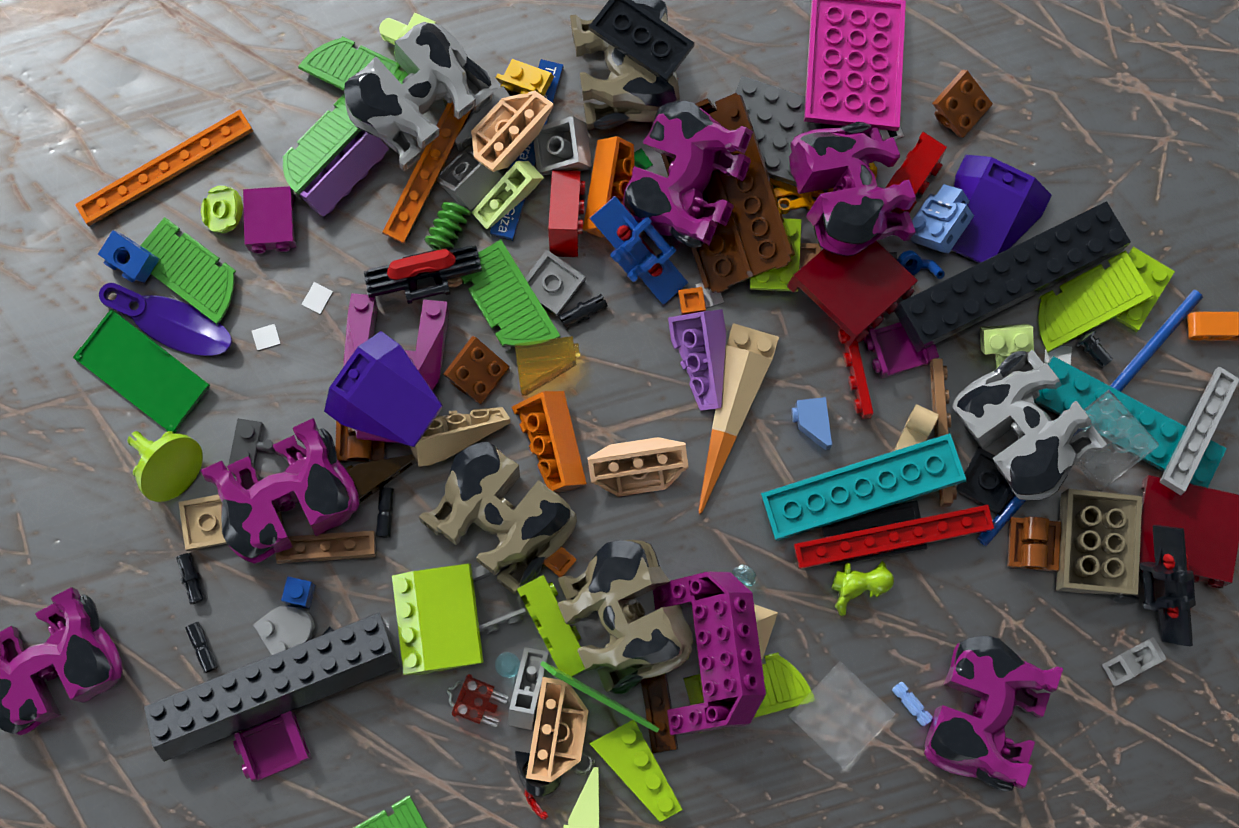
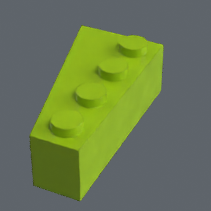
M544 575L517 588L557 668L573 678L586 672L587 670L578 653V649L581 648L578 640L582 638L575 625L570 627L569 624L565 623L555 598L559 594L553 582L548 583Z
M634 720L589 743L659 822L683 810Z

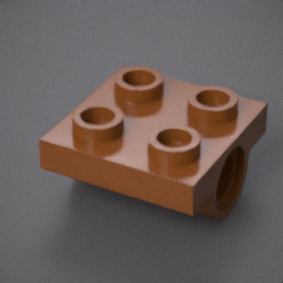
M961 70L932 103L937 109L934 113L936 119L945 127L952 129L957 137L964 138L993 105L968 70Z
M472 336L443 375L459 391L481 405L510 366L477 337Z
M336 421L335 449L339 462H371L385 459V441L357 439L355 429L343 426Z
M1011 517L1007 567L1059 571L1061 522L1049 521L1048 518Z

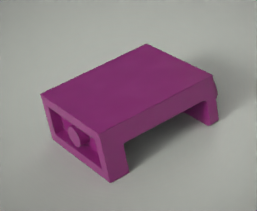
M290 186L243 189L245 245L249 251L260 254L265 253L266 250L276 249L278 252L290 251V248H296L293 223L295 193Z
M900 322L875 330L874 328H869L867 330L869 334L864 338L867 350H871L874 357L872 359L873 369L875 373L880 374L881 379L929 365L932 359L939 358L935 344L917 353Z
M293 711L281 714L279 718L242 733L234 734L236 739L233 741L235 751L238 755H242L245 763L242 764L243 773L252 782L260 781L312 759L299 722Z

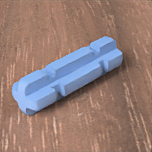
M903 682L898 683L892 689L893 693L902 699L901 702L913 716L916 715V720L921 726L929 724L933 716L923 709L925 707L912 692H908L909 688Z

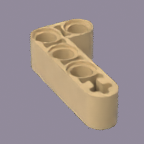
M916 404L894 451L926 441L939 414Z

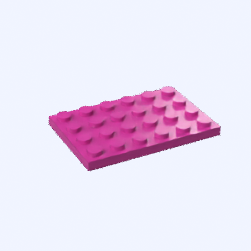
M906 0L811 1L804 122L842 126L855 122H864L871 125L872 128L877 127L880 130H899Z

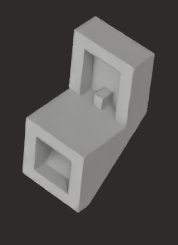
M1152 637L1107 661L1102 666L1115 687L1166 660V657L1155 638Z

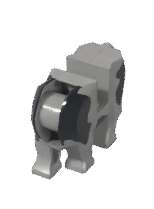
M422 22L415 25L403 37L395 41V60L408 74L403 80V84L375 57L363 70L350 77L344 86L346 110L350 121L355 127L383 139L389 147L394 149L399 154V165L403 172L421 157V151L415 146V141L410 134L417 138L418 146L421 150L439 136V128L431 124L430 120L422 115L430 109L435 100L444 98L448 103L453 101L454 116L459 120L471 109L477 113L491 102L493 98V92L489 89L492 84L488 73L469 59L456 38L438 24Z
M1033 350L1028 354L1025 351H1017L1010 354L996 370L975 380L963 389L955 398L952 407L982 449L1013 428V432L1019 440L993 457V460L1014 494L1019 499L1027 501L1041 500L1052 496L1058 492L1073 465L1078 463L1084 455L1090 451L1104 452L1108 449L1107 443L1093 426L1087 429L1086 432H1079L1074 435L1078 428L1092 425L1091 419L1077 401L1071 404L1070 409L1063 411L1060 417L1054 421L1035 404V399L1040 396L1039 390L1045 388L1057 389L1061 386V382L1049 365L1043 363Z

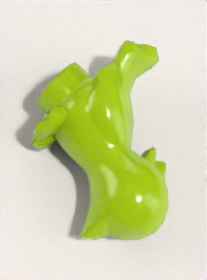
M883 560L875 569L867 573L851 570V563L848 562L844 566L843 572L836 571L832 590L839 592V599L835 604V608L841 616L846 615L848 602L860 596L864 591L869 590L870 597L873 595L878 597L892 588L894 576L887 569Z

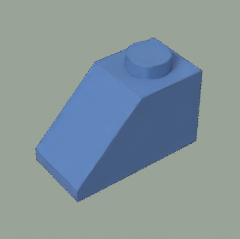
M826 397L797 400L795 408H792L791 411L792 420L797 422L798 430L824 450H830L832 440Z

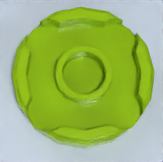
M218 185L208 191L210 194L207 198L203 199L201 217L204 225L208 226L212 232L228 233L239 224L242 217V199L235 189Z

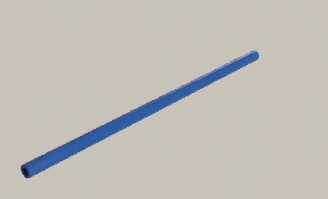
M1193 290L1115 379L1110 385L1111 387L1120 392L1126 387L1203 298L1200 292ZM1078 428L1074 435L1079 432H1086L1087 430ZM1014 495L992 520L994 529L982 532L977 540L982 545L987 546L1026 500H1021Z

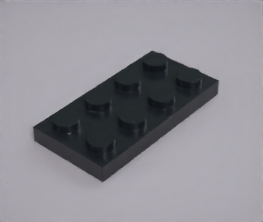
M609 0L589 25V31L666 83L694 47L693 41L632 0Z
M916 500L890 505L821 528L823 538L919 519L921 515ZM927 544L829 563V567L846 565L847 562L852 564L927 550Z

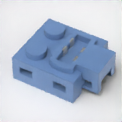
M943 184L937 195L930 194L912 219L916 233L910 240L949 254L974 217L967 206L970 200L963 190Z

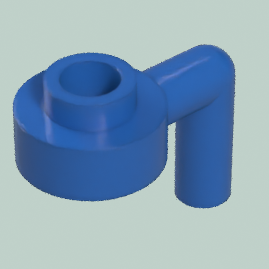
M912 250L901 253L897 259L912 275L918 273L920 269H929L938 279H942L945 276V272L935 261L921 259Z

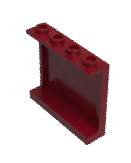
M875 241L853 256H841L823 249L792 276L787 287L793 293L799 288L805 292L851 337L847 343L850 346L855 341L860 343L869 334L867 330L871 326L876 329L884 321L885 318L883 316L886 313L891 315L901 299L910 298L915 292L912 288L918 280L885 248Z
M1146 476L1142 480L1141 489H1144L1142 498L1139 564L1142 562H1155L1153 525L1184 528L1189 571H1193L1194 583H1199L1200 580L1208 582L1210 587L1220 589L1233 582L1239 545V495L1189 484L1186 491L1179 495L1160 483V477Z

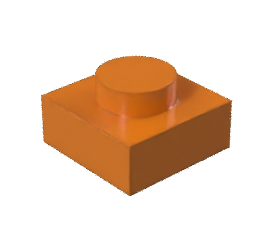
M702 287L678 290L682 315L706 311Z
M561 546L543 564L557 576L562 577L577 559Z

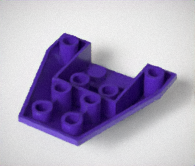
M965 154L955 175L954 187L962 189L970 200L967 206L974 217L951 250L981 263L1010 249L1042 217L1052 194L1035 177L995 158Z
M380 331L357 347L330 385L324 412L343 426L415 447L441 411L443 405L403 347Z

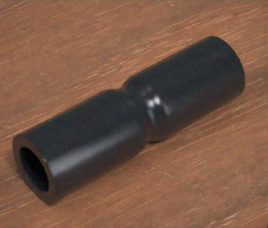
M380 487L376 537H391V512L393 510L394 488Z
M195 622L186 626L185 630L196 651L195 653L203 673L217 669V664L210 648L207 646V640L200 623Z

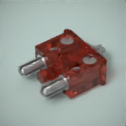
M471 674L466 676L465 681L460 680L453 687H448L446 692L449 694V704L453 707V717L459 716L476 724L483 722L493 727H497L498 724L482 718L485 717L499 723V719L484 714L485 710L495 713L498 705L489 702L490 698L504 704L508 701L496 697L492 693L507 700L509 696L495 691V686L472 678ZM460 684H463L457 701L454 704L451 691L457 689ZM482 686L486 687L487 693L481 694L479 688ZM476 698H480L483 703L481 706H476L474 704V700ZM471 710L478 712L476 718L470 717L469 712Z

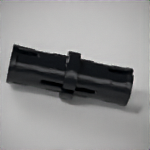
M600 293L584 303L579 302L577 307L558 315L561 323L563 322L564 328L567 329L582 319L587 320L590 318V315L608 307L606 300L603 299V295Z
M185 553L177 556L176 560L182 576L180 579L181 584L185 586L190 605L204 601L205 597L199 581L201 579L200 573L196 571L192 554Z

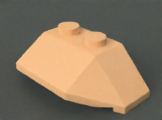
M536 91L502 98L471 131L474 159L492 172L509 167L539 135L554 104Z
M659 437L611 444L587 458L591 482L617 497L665 490L689 467L686 444Z
M542 677L526 775L527 779L553 782L581 762L589 710L572 686L560 679Z

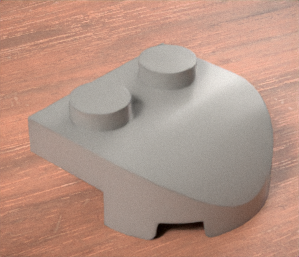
M293 605L277 607L253 624L271 655L311 640L313 629H315V623L310 613L303 607Z

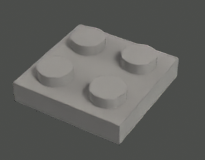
M548 250L545 251L525 277L541 305L555 316L560 314L586 280L584 275Z

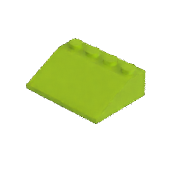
M471 564L392 575L403 675H423L484 663Z

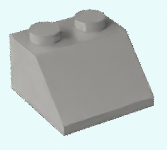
M572 116L544 125L539 135L533 140L537 171L541 175H550L552 170L583 171L593 168L587 123Z
M467 147L440 173L436 183L459 205L471 211L477 207L503 176L499 171L492 172L475 160L473 150Z

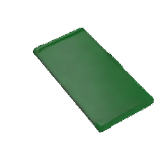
M112 309L73 356V359L80 362L165 428L167 432L172 431L174 434L210 387L209 383Z

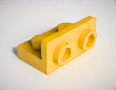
M512 59L504 75L497 73L495 78L501 84L500 88L504 86L508 93L515 91L519 94H528V92L536 91L545 96L554 76L551 72Z

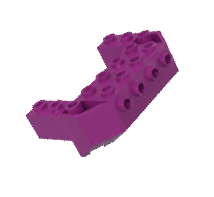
M703 572L671 580L669 583L654 589L655 610L680 605L681 608L692 606L704 703L667 710L670 735L693 734L727 727L749 725L766 696L753 593L731 572Z

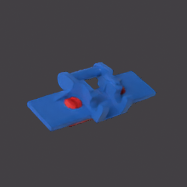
M614 196L589 218L615 248L610 256L623 268L629 279L635 282L638 279L637 276H639L663 305L678 293V290H681L688 284V281L669 260L676 252V249L668 245L652 226V221L649 217L638 223L618 198ZM643 230L662 251L660 254L656 255L639 234Z

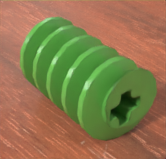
M443 202L441 205L442 211L437 213L439 219H435L433 221L434 227L429 229L431 236H426L424 239L426 244L436 251L446 248L453 249L455 246L450 240L459 239L454 232L463 231L458 224L467 223V220L462 216L463 214L471 215L468 209L453 202Z

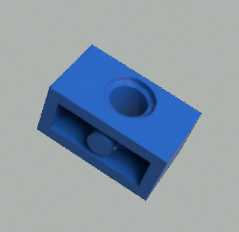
M112 230L98 253L99 256L105 259L103 263L113 270L120 269L123 271L122 276L133 283L135 280L145 283L159 261L157 256L124 234ZM130 254L129 261L125 263L126 256Z

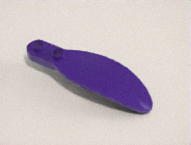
M107 283L99 291V299L104 306L132 318L134 323L144 333L176 351L199 356H215L226 352L232 344V338L223 325L220 323L218 325L215 324L195 307L184 302L156 295L141 296L116 283ZM111 293L117 294L114 300H109L108 297ZM138 303L139 307L136 310H131V304Z

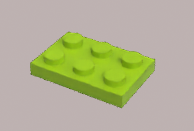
M783 218L795 255L791 257L792 262L783 268H774L750 278L751 290L791 291L787 285L792 276L799 271L801 219Z
M1133 246L1128 255L1153 297L1113 319L1138 332L1175 271Z

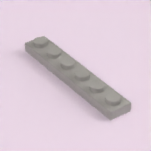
M1221 367L1214 371L1160 480V483L1179 495L1186 491L1238 385L1239 378Z

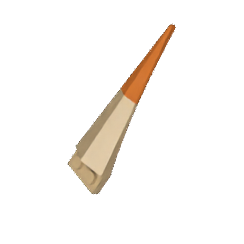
M735 323L732 325L725 348L722 406L715 409L699 514L705 508L773 360L779 340L778 336Z

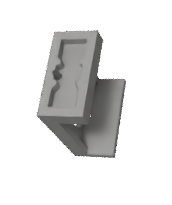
M482 565L473 568L472 575L480 632L486 631V634L499 630V625L509 622L512 625L522 621L523 616L527 614L518 592L514 595L505 587L504 590L510 603L509 614L495 620L489 617L475 582L494 574ZM507 565V566L501 567V569L499 570L498 574H500V572H502V571L508 569L509 566Z

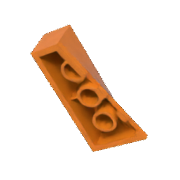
M618 136L597 140L583 230L600 238L606 237L589 218L614 196L623 204L624 192L631 179L634 167V144Z
M543 391L512 406L514 414H518L521 419L519 425L522 432L527 433L531 442L529 448L532 454L535 453L539 460L537 466L546 486L553 492H566L586 485L564 391Z

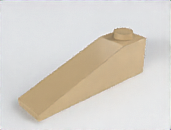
M503 407L473 409L470 414L449 411V415L436 416L416 446H410L413 456L419 466H430L436 462L444 461L511 423L510 417Z

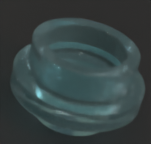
M740 564L739 567H735L732 571V574L745 586H753L755 583L756 573L747 565Z
M505 652L497 657L495 668L502 677H513L519 671L520 661L515 654Z

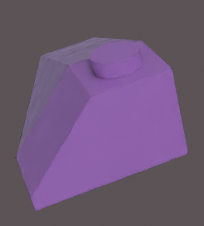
M723 309L669 317L671 342L674 349L679 350L682 358L681 366L689 374L691 379L689 385L700 411L721 408L726 345Z

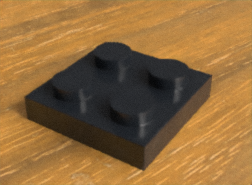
M978 447L964 472L966 482L958 484L956 489L958 493L982 506L989 505L991 511L999 514L1012 490L994 463L993 457L995 455Z

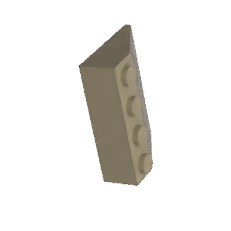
M1067 489L1061 493L1059 520L1061 522L1060 553L1056 591L1138 595L1142 496Z

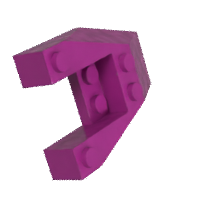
M351 293L347 315L343 367L357 347L374 336L378 312L376 297L369 298L366 294ZM423 299L416 351L405 350V352L433 391L441 376L449 310L447 301ZM355 429L357 439L395 442Z

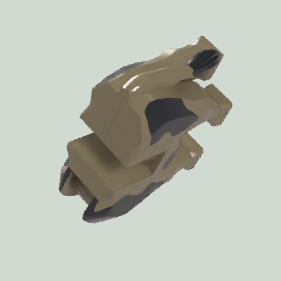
M632 0L668 24V10L664 1ZM576 14L570 15L576 57L582 56L585 53L592 54L597 51H604L605 63L610 72L608 80L593 78L586 72L580 73L583 101L596 99L606 103L603 105L591 102L584 103L588 131L594 128L609 130L627 121L654 122L656 113L661 106L680 101L676 71L667 83L589 31V25L594 19L587 21L582 20Z
M481 442L465 448L455 456L445 485V495L440 504L432 512H423L419 519L422 524L436 535L441 533L456 546L460 542L461 536L466 534L472 523L477 524L483 531L497 536L499 544L496 549L479 553L476 560L495 576L501 567L513 563L508 569L500 572L496 578L498 583L516 595L518 592L517 588L536 579L544 561L567 541L575 529L577 516L564 499L545 486L540 480L535 483L514 510L511 509L513 505L503 497L520 477L519 464L506 457L495 445L489 442Z
M640 540L608 542L597 551L588 564L587 570L577 578L572 576L558 578L567 599L558 602L565 623L567 625L575 624L582 618H587L594 611H598L601 624L610 634V642L605 645V648L588 645L578 649L579 656L587 671L603 666L597 672L606 692L613 691L617 694L629 692L643 679L668 673L683 665L689 659L692 651L693 637L691 629L683 616L681 606L662 607L644 616V608L636 599L670 582L661 569L651 544Z

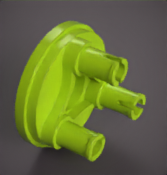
M138 431L131 433L137 440L135 441L129 436L127 442L139 452L141 457L138 465L133 469V476L136 477L140 492L146 498L155 502H164L179 496L190 487L199 474L203 461L202 449L197 441L188 435L174 434L172 431L164 433L155 442L147 440Z

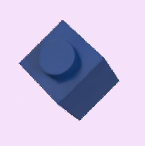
M287 576L281 601L288 605L310 610L316 585L310 581Z

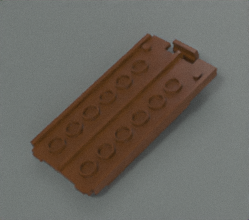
M738 93L715 101L716 107L708 98L695 103L729 131L737 130L741 126L753 131L745 154L737 150L730 152L732 155L743 154L751 159L745 179L741 181L732 175L728 176L721 170H714L710 183L702 192L703 200H706L708 204L723 199L734 205L727 225L717 224L710 245L704 243L702 247L692 248L704 288L706 290L711 289L713 293L729 289V286L774 268L780 269L788 266V263L792 262L791 257L795 255L743 97L740 94L738 95ZM661 154L669 176V166L675 159Z

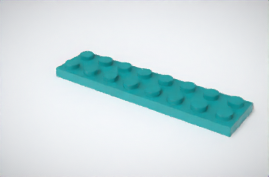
M1054 356L1051 357L1048 365L1059 378L1061 386L1057 389L1045 388L1039 390L1040 396L1035 399V403L1060 416L1063 411L1069 410L1071 404L1077 401L1092 425L1083 429L1087 430L1093 426L1104 440L1165 471L1186 426ZM1210 440L1189 484L1208 488L1227 448Z
M949 433L761 493L775 540L779 541L966 482V477L953 439Z

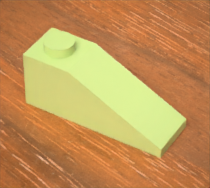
M516 161L471 213L486 229H490L524 200L544 177L529 161Z
M593 767L568 819V825H564L563 828H599V767Z

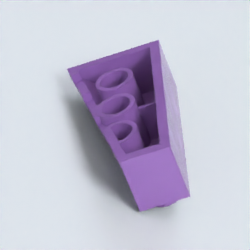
M361 130L299 195L315 212L324 217L334 210L339 200L347 196L359 180L367 176L368 170L375 163L380 162L384 158L389 148L380 138Z

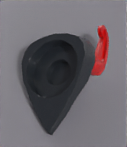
M515 751L516 766L520 781L525 788L524 795L527 802L541 819H547V812L542 811L533 796L541 797L555 791L561 784V776L553 782L527 779L530 753Z

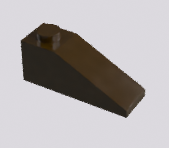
M411 454L359 463L354 467L350 465L345 469L355 484L359 495V504H361L379 491L380 487L386 486L415 465L417 461Z

